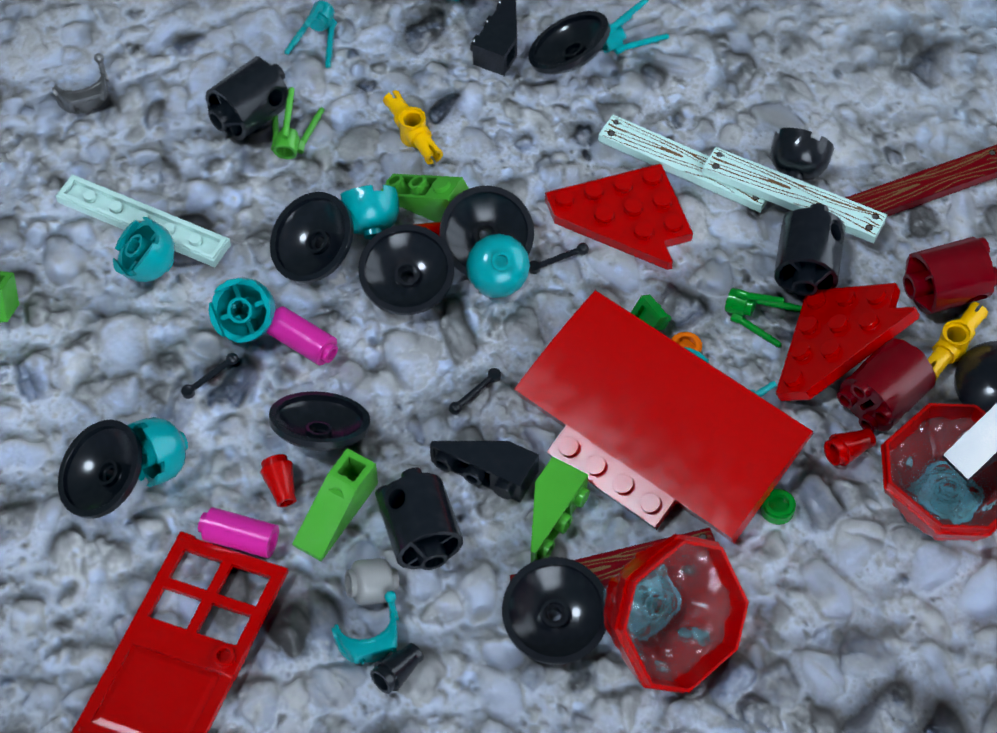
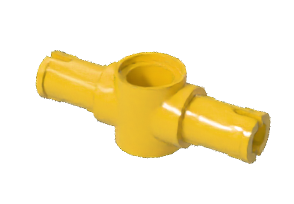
M398 90L392 91L395 98H393L390 92L387 93L383 98V103L394 116V122L400 131L401 142L406 146L417 148L428 165L434 164L431 156L435 162L441 160L443 152L431 138L432 133L426 126L425 113L417 107L408 106Z
M971 302L960 319L949 321L943 326L939 340L932 347L933 353L928 358L936 375V380L948 364L960 361L961 357L966 353L970 341L975 336V330L988 316V310L983 305L978 311H975L979 303Z

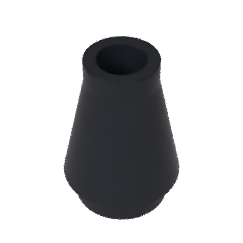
M409 643L405 648L375 662L374 669L370 671L371 679L386 694H389L391 691H398L416 666L424 660L423 653L415 644Z

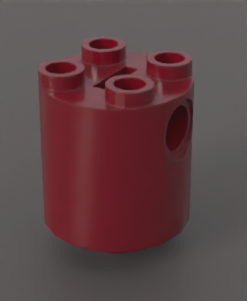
M969 237L909 254L903 277L906 295L913 299L919 310L926 315L989 298L994 292V287L997 286V268L993 267L989 255L990 247L988 241L984 237Z
M892 338L872 353L850 377L843 381L841 390L837 393V399L842 406L850 409L859 418V424L863 429L869 428L873 433L876 430L889 431L904 414L909 412L934 387L936 375L926 355L919 348L904 340Z

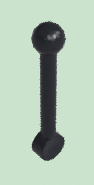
M580 243L575 249L541 262L530 261L529 272L537 274L542 267L576 254L585 255L588 253L589 247L586 243Z
M229 353L225 361L194 384L184 385L181 389L183 397L186 399L192 398L195 395L196 389L229 365L237 364L239 360L238 355Z
M491 368L488 371V377L458 402H452L449 405L450 413L453 415L459 414L462 406L489 383L498 382L501 378L500 370Z

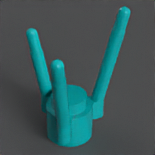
M641 0L610 24V34L602 48L603 52L609 53L613 50L616 55H619L625 50L669 38V34L666 33L623 44L626 34L621 26L630 20L632 15L649 0Z
M316 1L304 24L293 37L284 53L286 55L290 54L309 26L315 31L328 29L325 67L330 68L334 30L337 25V21L333 19L335 14L333 6L325 1Z

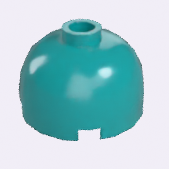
M366 185L341 193V201L348 207L353 219L354 234L364 235V239L371 240L375 235L395 224L399 215V197L395 187L383 185V191H374L373 185Z
M142 217L144 221L141 223L136 220L133 221L121 234L115 247L120 252L118 260L113 258V266L115 271L131 280L150 282L171 269L174 263L175 243L166 228L148 217Z
M504 234L488 235L476 242L468 254L466 263L467 275L471 284L483 295L493 298L508 297L518 291L527 280L530 269L528 253L523 245L512 236Z
M242 277L227 280L216 288L212 302L209 303L208 311L210 321L218 334L233 340V342L242 343L256 340L268 331L273 321L276 305L273 295L265 285L257 280Z
M157 417L145 418L128 424L137 433L142 446L143 459L139 480L142 481L146 477L149 481L146 486L153 487L176 477L184 466L186 450L188 449V442L184 433L179 431L171 422Z

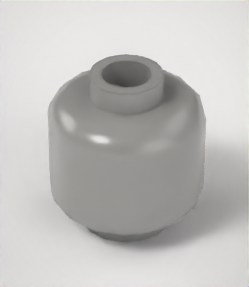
M383 558L356 560L352 564L351 569L345 573L347 596L353 598L358 605L387 603L384 599L385 593L397 590L399 587L397 570L391 569L388 561Z

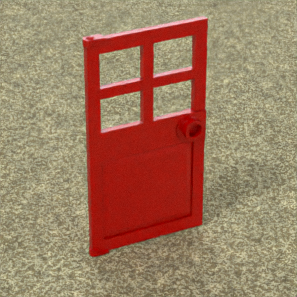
M179 532L170 552L71 733H208L289 572L288 568L196 539L194 535ZM185 552L221 563L207 590L171 578ZM233 567L269 579L256 606L219 594ZM164 590L201 601L187 629L150 617ZM213 606L250 617L236 645L199 634Z

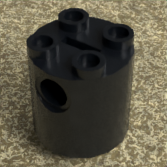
M256 56L207 90L205 99L211 123L219 131H225L234 139L243 140L286 108L288 89L283 80L285 79V73L282 68L276 63L270 65L261 57Z
M815 203L810 208L796 209L785 213L783 216L774 279L781 288L789 293L798 296H810L815 294L817 290L832 289L838 285L846 226L839 217L829 212V208L826 205Z
M417 467L410 468L401 474V478L388 485L381 486L375 491L377 504L397 564L401 567L433 570L444 565L460 550L463 545V537L443 481L439 476L431 473H422L421 469Z

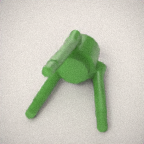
M290 87L288 90L283 128L280 131L278 115L272 118L273 141L271 150L282 159H293L297 153H304L305 144L324 113V108L320 107L300 139L298 132L290 128L295 91L293 87Z

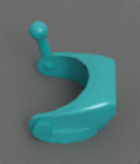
M388 591L384 595V599L389 605L390 622L387 628L379 635L368 639H353L345 636L338 624H334V627L331 628L336 646L346 659L356 664L361 663V665H364V662H376L387 656L391 651L392 653L397 651L398 628L396 621L399 620L396 609V593L394 591Z

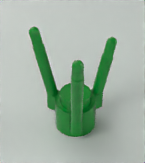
M733 287L726 300L725 312L732 314L730 321L743 325L779 348L782 346L780 341L745 319V315L752 316L756 304L798 312L801 311L802 306L784 302L785 300L782 297L747 292Z

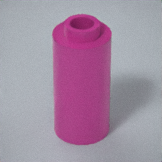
M284 306L275 310L272 324L266 332L268 335L319 366L330 363L335 358L338 347L336 346L337 339Z
M215 507L210 508L208 513L203 512L198 523V532H201L202 540L268 559L274 553L279 538V526L276 524Z

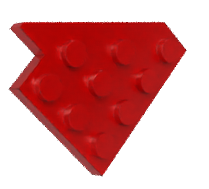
M661 163L545 192V202L555 224L666 270L672 269L673 264L667 247L692 241L693 232Z
M896 283L817 290L813 295L805 296L775 393L780 401L811 400L919 319L920 314L915 306L896 308L900 295V289Z

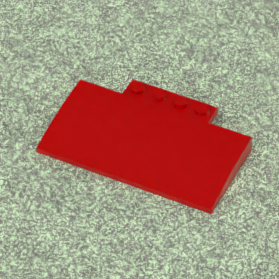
M596 290L567 321L514 388L522 399L564 427L547 450L549 456H553L588 474V483L656 530L675 504H677L732 543L737 541L813 435L811 429Z

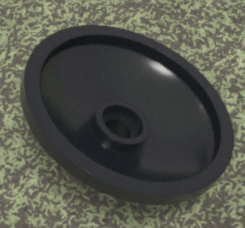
M597 11L578 12L560 19L545 29L531 45L528 53L531 66L536 71L544 74H562L583 67L606 44L610 34V23L604 14Z
M477 186L463 191L449 203L441 219L439 236L446 242L452 253L454 267L466 276H468L466 270L468 254L476 242L481 240L479 233L482 231H487L490 235L504 234L512 236L523 245L528 255L533 246L534 225L527 207L513 193L500 187Z
M326 192L308 193L292 201L279 215L271 233L270 254L276 269L284 277L297 283L317 282L333 273L346 258L353 240L354 225L348 207L340 199Z
M409 224L393 226L375 235L362 251L358 266L360 284L368 299L380 309L397 315L419 314L435 307L449 292L455 271L453 256L446 242L435 232L425 227ZM405 275H411L413 277V279L408 282L402 280V278Z
M997 341L984 342L969 349L961 357L954 374V386L961 403L977 405L986 413L997 403Z
M310 391L290 394L277 400L270 408L269 424L272 430L284 441L306 450L324 452L349 447L364 438L370 428V416L361 404L348 397L328 392Z
M117 420L99 421L83 430L70 444L60 465L58 492L63 505L71 513L86 519L103 517L118 508L132 493L140 476L143 453L140 439L130 426Z
M561 557L536 560L518 571L506 588L502 602L504 628L514 646L524 655L537 662L563 665L578 661L597 647L606 632L603 613L606 591L598 577L579 562ZM550 610H557L560 613V619L552 621L548 618L547 613Z

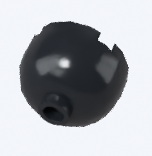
M781 128L779 134L775 132L770 151L771 160L777 171L801 181L812 180L819 177L827 169L834 151L833 143L821 136L820 141L811 138L812 132L808 130Z

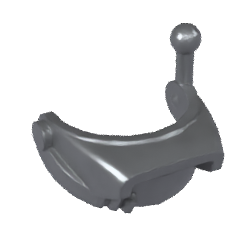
M97 53L94 56V60L98 63L100 78L93 85L75 91L62 90L57 84L52 87L56 101L64 111L73 114L90 112L105 102L109 93L107 86L109 79L103 63V54Z

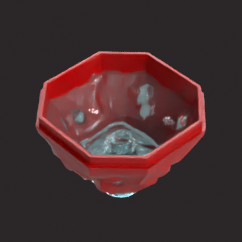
M929 403L881 444L884 492L892 499L893 506L904 515L907 522L915 525L923 533L932 536L936 541L969 540L975 542L988 538L997 530V460L967 482L942 458L943 454L986 414L984 410L974 404Z
M673 534L668 539L662 542H654L646 550L637 552L633 559L623 566L620 574L615 575L609 580L604 592V624L606 631L613 639L614 645L621 652L622 659L643 688L685 693L693 690L738 650L749 602L719 542Z

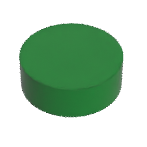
M773 489L760 507V511L765 520L772 524L781 525L793 518L796 502L789 492L783 489Z

